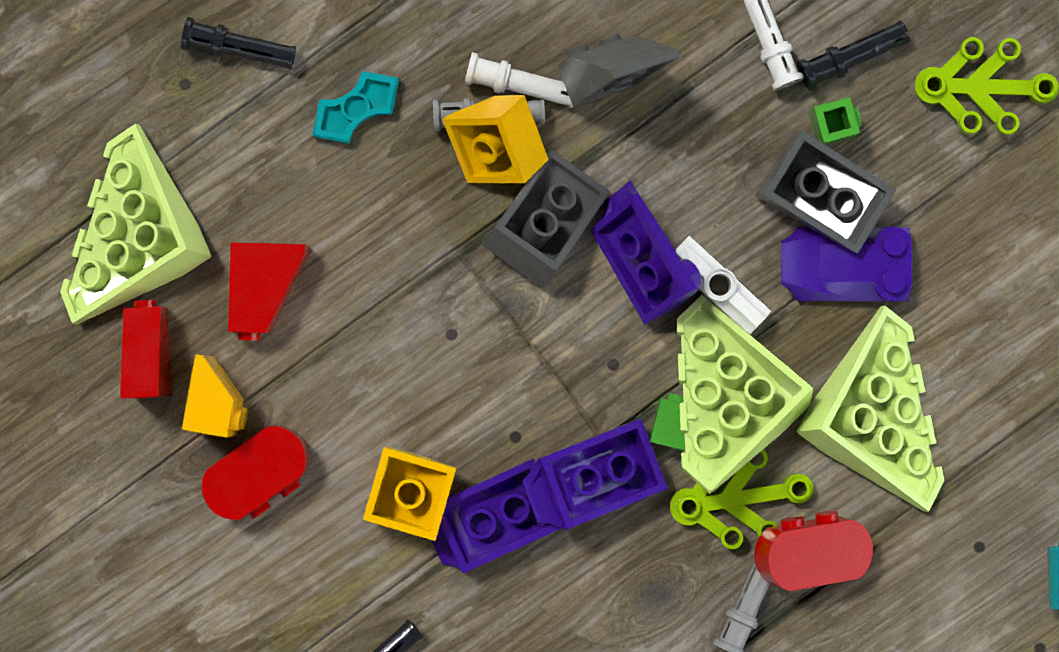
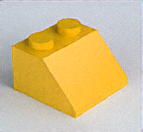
M525 95L493 96L446 115L442 119L467 183H526L549 160Z
M195 354L182 430L226 438L237 436L239 429L244 430L248 416V408L243 407L244 398L214 356Z
M385 446L363 520L436 541L457 468L422 455Z

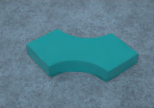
M362 71L358 83L349 93L337 99L319 100L312 137L349 144L353 133L364 121L379 115L393 116L400 79Z

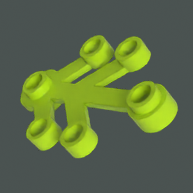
M969 37L960 44L959 51L941 68L928 67L917 75L914 82V90L917 97L927 104L939 103L957 121L959 130L967 135L980 130L982 118L975 111L967 112L952 94H967L993 121L996 131L1006 136L1017 131L1020 124L1019 118L1012 112H1005L990 95L1028 96L1032 102L1041 105L1054 100L1059 93L1057 79L1048 73L1038 74L1031 80L989 79L1006 62L1013 61L1020 55V43L1013 38H1006L1001 41L996 47V52L967 79L952 77L967 61H974L982 55L984 45L976 37ZM967 43L976 45V55H969L966 52L965 47ZM1004 44L1013 46V56H1006L1003 53L1002 48ZM929 79H936L939 82L940 88L938 91H931L928 88ZM1041 81H1045L1050 85L1049 94H1043L1039 90ZM970 116L975 119L976 126L974 129L965 127V117ZM1003 117L1011 119L1013 123L1011 130H1005L1001 126Z
M763 449L760 451L762 454L761 463L753 465L750 461L747 462L734 474L721 494L706 496L708 492L696 482L693 488L681 489L673 495L670 501V512L677 522L683 525L699 523L719 537L721 543L726 548L736 549L743 542L742 532L737 527L725 526L708 511L725 509L756 531L759 538L765 525H778L771 520H764L745 505L784 498L793 503H804L813 494V483L806 475L793 473L787 476L781 484L742 490L754 472L766 465L768 456ZM796 482H802L805 485V492L800 496H796L792 491V487ZM686 500H692L696 505L694 512L691 514H686L682 511V504ZM729 531H736L738 534V540L734 544H728L725 541V535Z

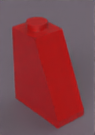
M230 242L228 332L238 333V340L260 341V334L271 333L309 255L308 245Z
M156 300L134 301V308L123 309L121 399L172 396L167 308L157 307Z

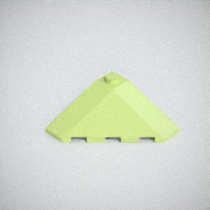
M134 124L109 141L103 157L110 159L103 181L95 180L87 205L94 208L88 231L83 229L79 231L72 253L73 257L79 258L72 280L64 278L60 291L72 324H80L175 280L212 257L198 223L138 124Z
M701 295L677 318V335L681 336L682 354H678L679 384H683V403H680V431L685 433V453H681L682 470L711 494L781 435L811 405L813 387L706 297Z
M881 306L813 399L796 432L823 453L922 511L929 512L944 482L942 466L934 467L929 445L936 443L931 415L923 416L918 393L926 392L920 364L912 365L907 343L915 341L912 326L886 306Z

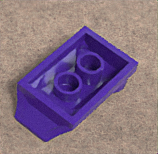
M630 180L606 200L601 220L590 231L645 325L675 309L700 289L701 275L692 261L678 257L664 232L643 202L632 180Z
M895 226L874 227L858 254H855L808 227H797L789 237L781 240V285L793 293L796 301L909 302L912 286V240L910 228Z
M642 419L615 427L612 430L539 458L531 472L522 480V485L537 522L552 524L564 530L668 489Z
M534 458L448 497L436 541L431 540L442 564L456 567L462 573H466L561 529L552 524L537 522L525 493L522 480L535 466L536 461Z

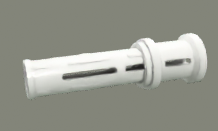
M743 0L763 48L760 52L761 61L767 63L774 81L772 84L773 91L787 88L802 81L805 77L803 73L798 72L790 53L793 50L792 45L788 41L783 40L768 1Z
M472 52L464 85L470 86L471 83L493 88L494 92L498 94L500 92L504 93L506 89L573 108L570 97L561 94V91L568 93L563 81L512 69L508 61L502 60L500 63L478 58V54Z

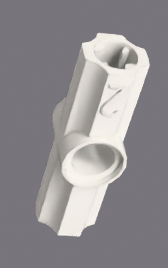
M690 236L675 250L680 259H688L698 268L701 275L699 290L703 295L717 305L748 334H751L769 315L771 311L746 289L731 271L720 265ZM713 276H723L728 281L729 289L725 295H715L710 290L709 281Z

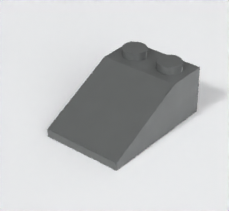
M616 34L601 40L599 47L589 49L588 44L569 50L567 52L568 58L558 65V69L573 107L638 86L678 59L680 55L675 48L637 35L622 39L620 34Z
M801 130L792 133L755 196L786 216L858 254L896 189Z
M552 149L547 153L549 160L526 182L482 245L541 288L547 284L611 192Z

